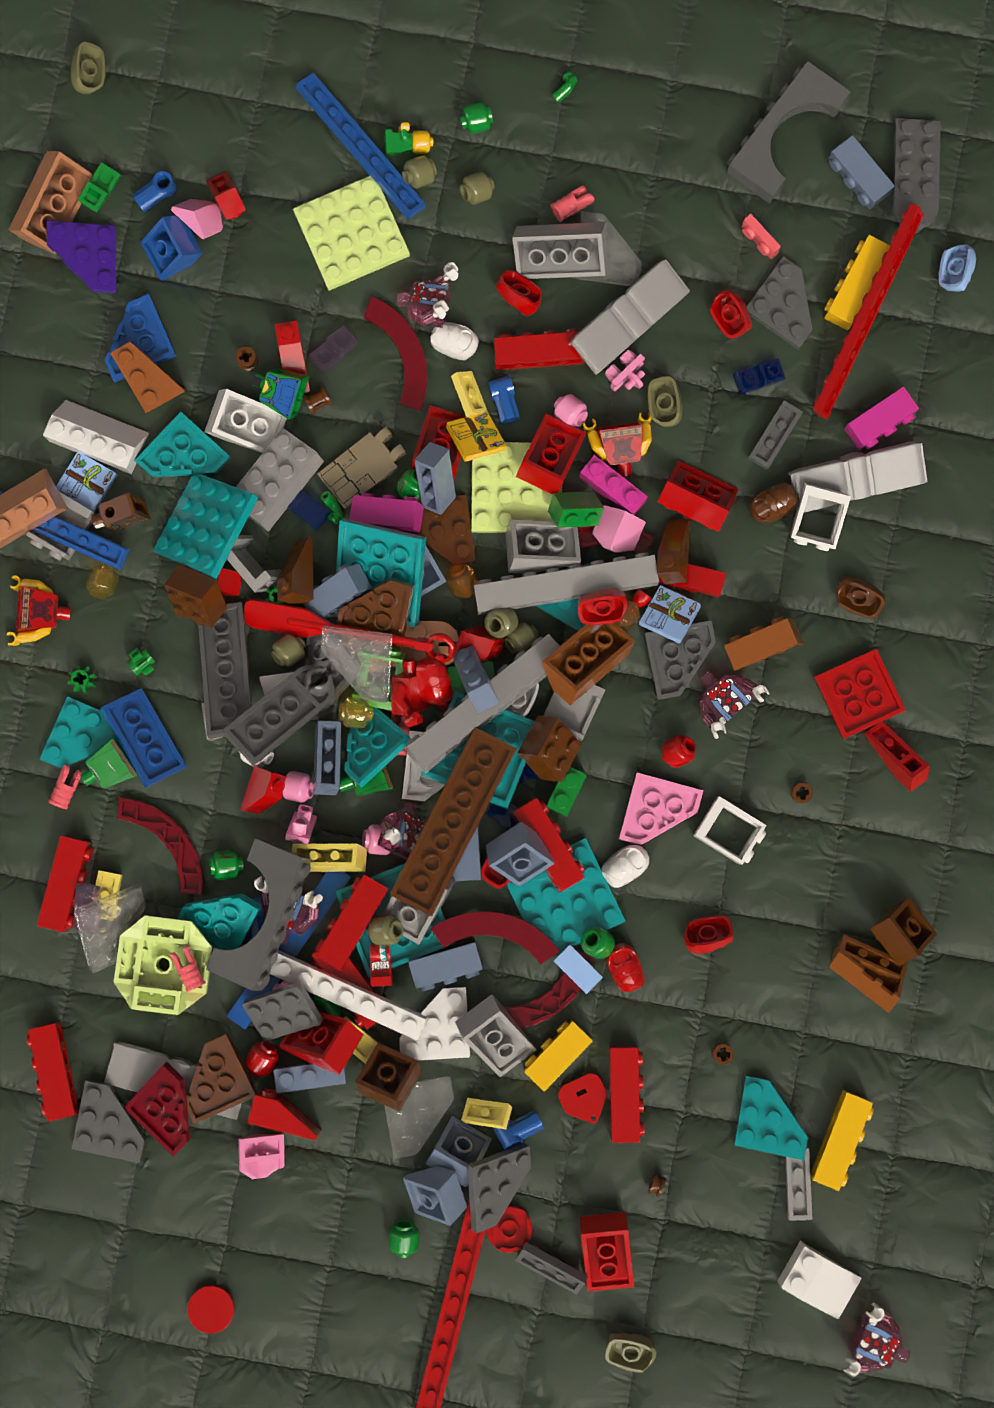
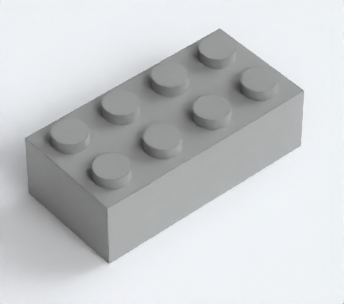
M284 428L281 429L236 486V488L250 492L258 497L249 518L268 532L324 462L315 450Z

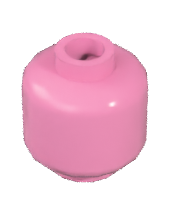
M572 394L559 397L554 404L555 418L573 427L581 426L587 418L586 404Z
M290 771L286 775L287 778L284 782L285 788L283 790V797L285 799L304 803L313 797L314 781L309 774Z
M372 824L363 832L362 846L367 849L369 854L388 855L391 849L396 847V844L392 845L389 839H384L383 835L386 832L383 825Z

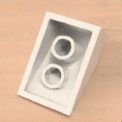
M222 389L217 394L205 433L263 453L284 427L286 418L262 403L231 390Z
M800 1241L777 1282L782 1289L802 1301L839 1319L861 1277Z

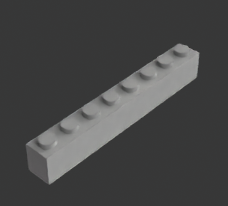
M648 553L636 554L633 559L626 560V557L623 556L613 558V562L609 563L598 560L591 562L590 566L581 567V564H574L568 566L567 570L559 571V568H550L545 570L544 574L537 575L536 572H527L520 578H514L513 575L501 577V581L492 582L491 579L480 580L478 585H474L478 615L488 614L490 611L500 608L519 609L579 599L588 593L601 589L616 588L626 591L656 586L659 583L655 555L649 556Z
M549 634L544 638H537L532 643V648L527 652L523 650L517 654L513 663L509 666L507 664L502 666L497 671V675L490 680L499 701L498 704L478 713L467 694L461 700L462 703L455 708L453 706L444 713L443 719L439 722L433 721L427 726L424 734L421 736L416 735L408 742L407 754L425 774L467 741L475 727L478 729L483 728L547 676L542 661L560 647Z

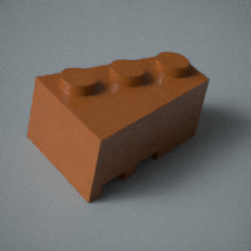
M132 341L111 352L112 357L145 413L186 391L184 387L176 382Z
M781 616L771 620L772 625L766 628L760 625L749 630L751 634L745 637L739 634L728 639L730 643L724 646L734 670L743 669L775 654L785 652V650L794 646L804 644L795 620L792 618L784 619Z
M843 935L833 950L829 967L888 1013L900 999L908 963L906 962L898 966L889 954Z

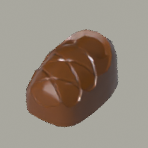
M783 482L759 493L750 503L749 511L755 521L766 524L772 523L794 510L799 504V496L792 484Z
M846 576L837 585L836 596L838 605L845 610L866 618H875L881 612L885 604V594L869 582L855 576Z

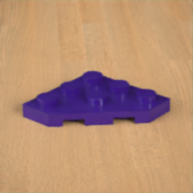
M47 221V246L63 260L64 264L75 275H78L86 283V286L92 292L115 294L116 226Z

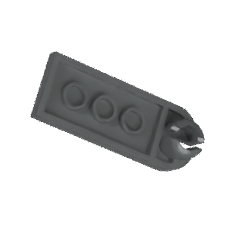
M896 118L894 125L893 184L895 187L893 189L892 211L895 219L901 225L902 215L908 210L910 204L918 205L924 214L916 231L918 233L933 223L939 211L941 121Z
M312 665L300 667L224 728L222 733L254 767L331 702L335 691L332 673L330 672L321 684L311 687L325 676L327 668Z

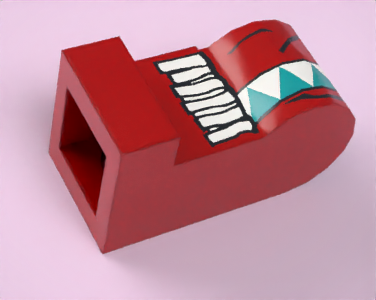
M370 943L371 987L392 986L393 975L390 945Z

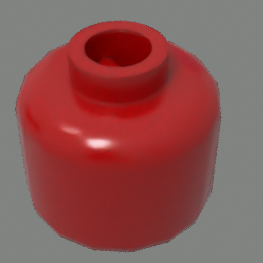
M676 735L667 740L662 746L663 760L674 768L691 762L695 757L696 745L691 738L685 735Z
M268 1041L253 1044L245 1059V1064L249 1068L248 1071L256 1077L270 1075L279 1061L277 1047Z

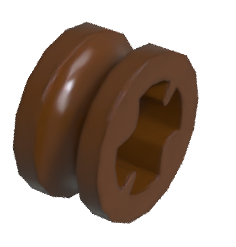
M806 783L796 784L791 790L792 799L800 804L810 801L813 796L812 788ZM800 787H804L803 790L808 792V795L804 796V800H801L800 796H796V792L800 791Z
M719 1043L712 1049V1057L718 1064L727 1065L733 1060L734 1052L729 1045ZM720 1048H724L726 1052H729V1056H725V1060H721V1057L717 1056V1051L721 1052Z
M655 1173L651 1179L648 1194L655 1193L656 1197H660L665 1186L666 1177L659 1178L658 1174Z

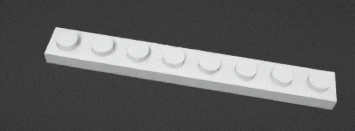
M278 950L277 961L272 966L269 974L291 984L301 981L304 988L315 995L417 1041L420 1039L428 1019L427 1016Z

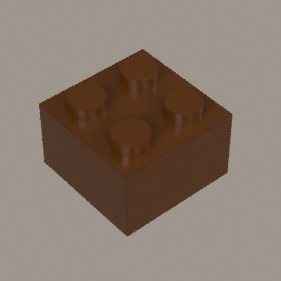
M179 565L164 583L174 612L180 617L192 619L199 625L204 624L212 628L227 609L218 581L212 577Z
M537 716L517 754L541 780L562 782L582 744L558 717Z
M910 897L890 907L870 928L876 939L880 941L898 966L919 956L937 935L936 931Z
M377 1043L355 1084L359 1094L400 1112L419 1079L422 1070L418 1060Z

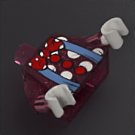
M450 262L444 267L445 273L440 274L434 280L414 282L411 293L398 292L397 306L408 307V318L422 326L431 325L443 328L451 299L449 279L454 281L458 278V267L454 262Z
M708 671L699 679L708 689L700 696L701 718L712 730L714 738L717 739L719 737L716 732L723 730L726 734L724 724L754 699L753 695H755L759 702H763V698L759 695L763 692H766L768 695L770 693L765 686H758L749 679L737 675L728 676L726 674L718 681Z
M404 803L402 810L389 813L379 823L381 834L377 845L405 860H408L426 824L424 820L415 816L417 807L415 804Z
M262 876L255 880L254 884L256 889L260 891L266 919L269 907V892L266 880L263 883ZM312 890L305 896H300L294 906V915L288 922L285 930L286 937L281 944L287 945L291 932L303 935L304 932L317 923L319 902L323 899L322 895L319 894L314 897V891Z
M874 1302L872 1303L875 1307L874 1311L871 1313L866 1312L849 1351L853 1359L846 1358L850 1366L847 1369L844 1368L843 1371L852 1376H856L858 1373L881 1371L883 1368L890 1369L894 1359L906 1364L910 1357V1350L901 1346L903 1337L899 1334L898 1324L889 1312L883 1310Z

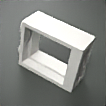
M804 483L790 537L794 538V542L797 544L807 545V542L816 544L815 548L829 551V548L836 549L851 496L844 492ZM808 495L840 503L830 539L798 531Z
M718 796L693 836L737 864L743 865L744 862L748 863L754 854L752 848L755 843L760 844L765 837L766 832L764 829L766 825ZM722 808L755 827L738 856L706 836Z

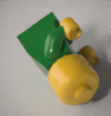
M403 122L398 128V133L392 132V129L385 130V155H400L410 151L414 153H428L430 146H433V137H430L429 132L426 130H415L412 133H408L407 131L410 129L409 122Z

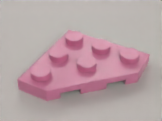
M636 773L619 839L642 845L698 813L703 790Z

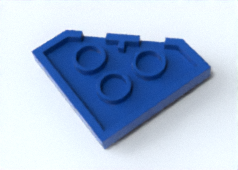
M149 294L128 302L124 318L113 338L112 347L105 357V363L114 382L120 381L125 377L112 357L111 352L131 341L156 364L176 357Z

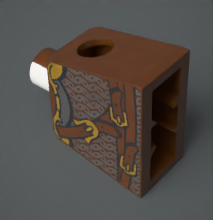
M130 492L100 504V513L92 516V522L96 529L105 526L113 530H120L151 520L145 499Z

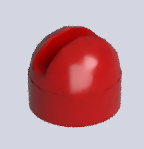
M639 588L635 591L632 598L633 603L637 607H645L652 600L650 596Z

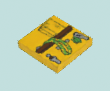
M488 412L447 422L446 428L465 462L506 450V444Z

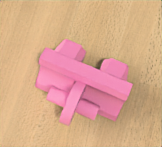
M627 350L620 357V361L626 368L621 372L613 364L605 372L606 377L611 382L610 388L615 392L629 380L624 385L628 390L633 386L640 389L643 386L640 379L645 374L642 370L636 375L634 373L644 365L643 361L645 358L641 354L637 356L630 350Z
M299 805L298 812H294L285 840H291L294 844L309 843L317 821V816L312 815L313 807Z

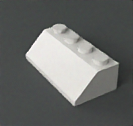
M65 400L51 415L43 434L49 442L74 452H80L89 458L132 474L136 465L134 460L141 454L149 435L148 432L68 400Z

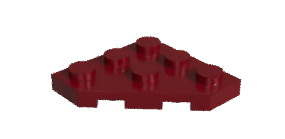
M166 1062L124 1109L174 1157L191 1138L184 1078Z

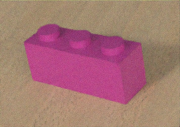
M902 387L850 422L844 430L859 451L865 447L869 450L879 443L877 440L882 435L888 437L898 430L896 428L897 425L902 422L906 425L915 419L914 414L918 411L919 407L907 390Z
M595 455L580 472L579 478L618 509L627 511L634 516L648 498L647 495Z
M362 493L361 496L353 495L349 520L397 531L420 533L424 506L413 497H404L403 500H399L391 495H383L382 498H377L373 494Z

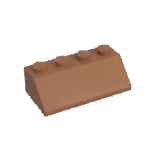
M46 151L8 230L26 242L56 254L47 246V221L72 223L81 205L78 198L87 182L91 181L94 175L61 152Z
M47 469L41 470L0 495V549L68 509Z

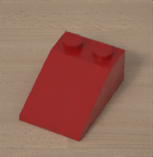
M430 405L413 455L411 469H416V457L431 442L449 450L453 481H455L462 456L446 425L447 422L462 419L466 416Z
M545 414L516 477L552 495L553 493H558L585 438L586 432Z
M319 1012L323 1018L320 1025L288 1034L281 1042L279 1047L319 1068L340 1075L364 1034L347 1019Z
M265 1087L264 1090H260L255 1094L247 1123L315 1141L318 1139L322 1129L285 1096L276 1093V1089Z
M626 1212L580 1216L585 1272L588 1276V1291L634 1287Z

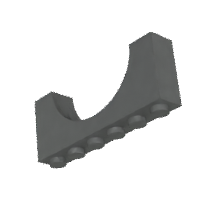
M808 61L803 68L801 66L797 68L792 76L794 79L792 83L784 85L779 93L781 96L777 102L772 101L766 110L767 116L757 121L753 128L755 132L751 137L747 135L740 145L742 149L738 154L734 152L727 162L729 165L727 174L769 204L783 187L786 179L777 170L771 157L770 144L775 130L786 119L801 112L817 111L826 113L834 118L851 93L847 88Z
M255 838L247 861L253 863L261 871L268 886L269 907L266 919L257 935L246 945L234 950L214 948L206 970L252 991H263L269 982L270 970L277 961L279 946L286 937L285 930L288 922L294 915L295 903L302 894V884L310 872L312 859L269 841Z

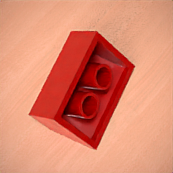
M678 460L658 503L683 514L688 519H693L709 529L719 532L739 489Z

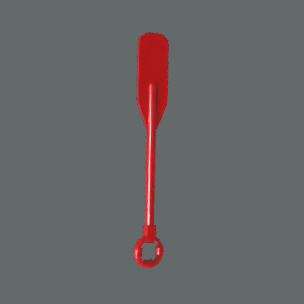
M250 599L244 605L245 621L250 627L299 637H311L333 632L415 647L416 650L427 651L431 658L442 662L451 660L457 650L453 639L443 633L432 634L428 639L422 637L411 638L334 624L309 609L257 599ZM434 639L436 641H446L449 644L448 656L440 653L436 654L433 651Z

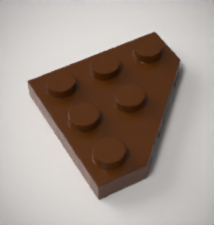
M466 495L456 496L442 515L424 508L420 533H409L426 537V545L454 566L475 563L476 557Z
M396 578L388 580L341 607L337 624L405 636L415 584ZM367 639L392 648L401 649L403 645Z
M228 1032L206 1041L186 1096L187 1112L193 1124L250 1100L257 1093Z

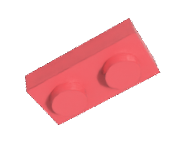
M752 214L746 217L742 224L744 235L748 239L754 240L758 250L764 256L767 255L772 259L778 254L781 246Z

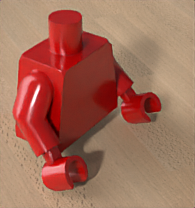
M410 658L404 659L402 662L403 672L392 677V693L390 697L392 701V714L405 715L404 723L408 727L420 724L423 718L419 712L432 706V704L422 701L417 683L416 659ZM451 700L445 705L438 706L439 709L447 711Z

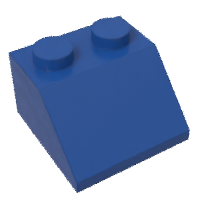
M177 215L162 217L140 242L160 280H165L192 266L203 254L189 226Z

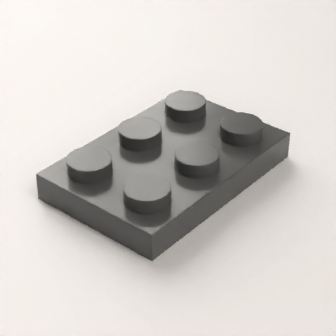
M301 981L245 999L242 1003V1006L264 1041L320 1025L323 1021L321 1014Z

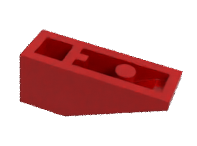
M291 321L275 324L282 368L307 375L298 322ZM309 381L307 382L304 394L310 393Z
M883 721L865 733V737L894 777L910 792L928 780L929 765Z

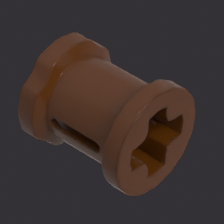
M247 346L237 350L235 358L239 367L246 372L255 370L258 365V358L254 350ZM249 356V362L245 363L244 357Z
M323 387L320 388V391L310 396H303L312 415L315 414L316 410L325 405H332Z

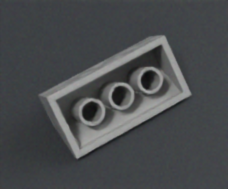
M605 222L516 227L512 237L517 273L527 279L606 276L607 237Z

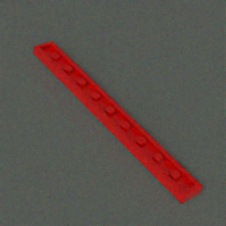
M910 204L908 210L903 213L901 225L892 236V244L888 252H885L879 271L873 276L872 286L869 293H866L863 298L861 310L855 315L852 329L843 340V348L834 359L833 369L824 380V388L815 399L813 410L821 418L828 419L921 223L924 214L918 205Z
M470 1197L416 1408H441L485 1230L479 1233L472 1230Z

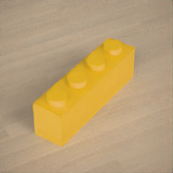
M868 235L865 242L862 240L859 242L855 250L858 256L855 261L852 259L849 261L845 272L848 274L845 280L840 278L834 290L838 292L835 299L830 298L824 309L827 311L824 319L847 331L849 330L855 315L862 306L865 294L869 293L873 276L882 265L883 255L885 252H888L890 245L871 235Z
M842 1090L810 1173V1178L813 1181L837 1191L840 1190L841 1186H845L848 1180V1173L846 1172L849 1164L852 1165L857 1156L856 1146L858 1142H862L865 1135L864 1125L866 1120L869 1121L873 1115L874 1108L871 1101Z

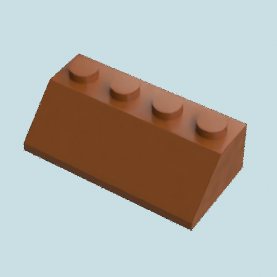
M616 623L586 624L542 661L553 691L571 706L629 655L636 640Z

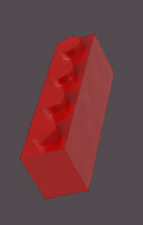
M568 329L565 333L545 331L541 335L527 332L515 337H511L510 334L499 335L498 338H494L496 371L585 364V361L572 345H568L571 339L578 333V330Z
M536 798L511 813L517 824L523 822L534 830L549 851L555 864L545 869L558 893L584 879L585 877L582 873L585 870L579 860L574 861L571 856L573 850L567 840L562 841L559 836L561 830L555 821L551 822L547 816L549 810L543 801L539 802Z
M60 836L37 926L60 932H69V929L74 927L76 915L73 914L75 907L79 906L82 893L79 891L81 884H84L87 878L88 871L85 868L87 861H90L93 855L92 842Z
M366 875L362 879H356L351 888L354 891L351 898L344 899L339 908L342 913L338 919L333 918L327 928L330 931L326 940L321 938L315 948L318 952L317 958L339 971L343 969L388 892V888Z
M317 951L312 954L314 958L312 963L315 967L378 995L351 957L348 958L343 969L339 971L317 958ZM357 1013L353 1016L360 1028L364 1026L366 1029H369L377 1023Z
M61 1021L29 1029L27 1044L33 1051L34 1057H32L31 1062L34 1071H37L39 1080L36 1081L38 1093H42L43 1103L41 1104L43 1116L47 1117L49 1122L78 1114L80 1109Z
M609 1046L610 1128L612 1143H640V1136H644V1122H640V1113L644 1112L643 1098H639V1089H643V1075H639V1065H643V1053L638 1051L637 1046Z

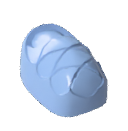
M961 244L944 251L939 268V284L941 287L953 292L965 290L971 280L976 264V254L972 247L967 244Z

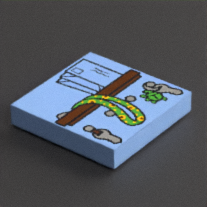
M77 452L56 488L62 494L95 513L118 475L86 455Z
M660 585L639 621V625L680 644L701 608V604Z

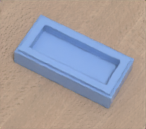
M570 944L554 960L586 994L603 978Z

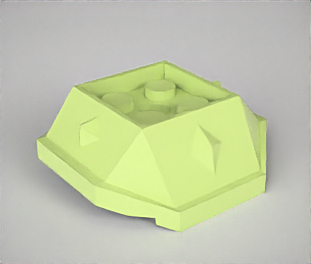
M146 915L120 935L114 984L131 1009L179 1015L207 994L210 971L206 970L213 952V946L192 921ZM187 945H189L198 964L197 967L203 976V980L206 982V984L189 992H186V987L170 956V953L176 952L183 967L190 965L183 949ZM162 958L168 959L170 963L167 971L162 970L159 966Z

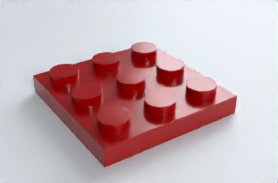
M877 649L814 677L842 739L906 711Z

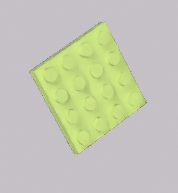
M371 176L293 208L328 290H332L410 256L383 192Z
M505 442V451L472 460V532L506 533L510 520L554 522L548 512L552 494L516 477L531 443Z

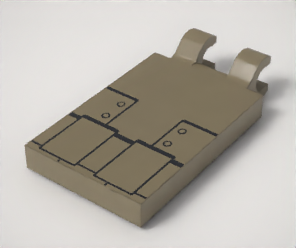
M387 427L383 428L375 437L368 433L317 473L345 510L352 505L353 495L361 496L362 493L371 491L398 469L395 463L406 455V451L400 444L391 452L386 448L384 443L393 437Z

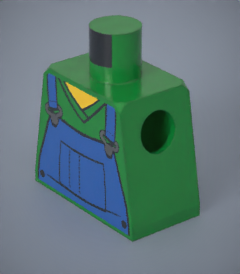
M274 368L269 370L266 376L256 373L252 380V385L262 389L259 398L261 403L290 420L299 413L309 376Z

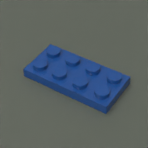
M142 688L102 706L100 709L145 788L186 768L185 762Z

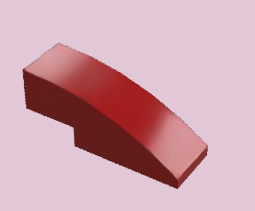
M688 564L686 583L665 584L660 577L659 583L719 598L726 573Z

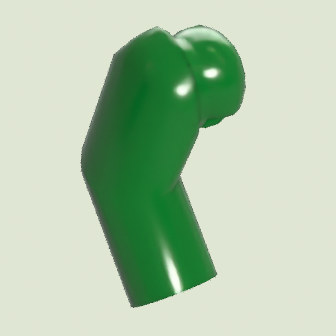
M571 71L563 75L562 79L565 83L552 94L558 103L572 92L578 82L577 76H574Z
M325 491L321 495V500L332 511L328 518L332 523L338 524L344 518V513L336 498L329 491Z
M314 995L313 1003L315 1005L324 1007L329 1015L341 1016V1009L338 1004Z

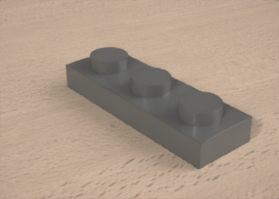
M784 400L748 459L768 470L803 411Z
M527 1242L515 1259L516 1262L576 1295L584 1286L588 1277L578 1269L572 1268L557 1257L551 1256L540 1250L537 1246Z

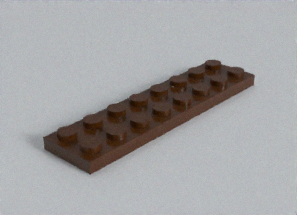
M476 727L474 728L390 896L433 916L517 750L516 747Z

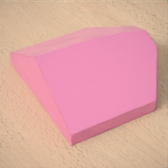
M189 199L171 208V211L202 239L219 233L223 229L221 210L217 204L211 201Z
M604 505L599 525L595 526L593 530V536L603 548L612 552L634 551L646 522L627 511Z
M254 1134L239 1139V1171L252 1179L264 1178L277 1169L284 1167V1134Z

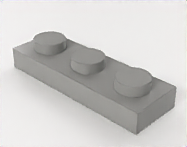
M807 1147L804 1161L785 1157L788 1220H812L809 1148Z

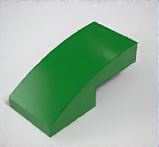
M101 162L91 181L87 182L78 201L98 213L122 175Z

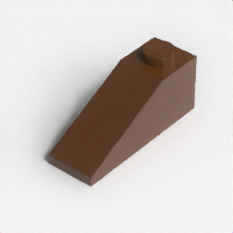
M690 519L667 521L658 551L657 574L665 584L687 582Z
M308 536L294 543L277 578L278 600L301 606L314 599L313 537Z

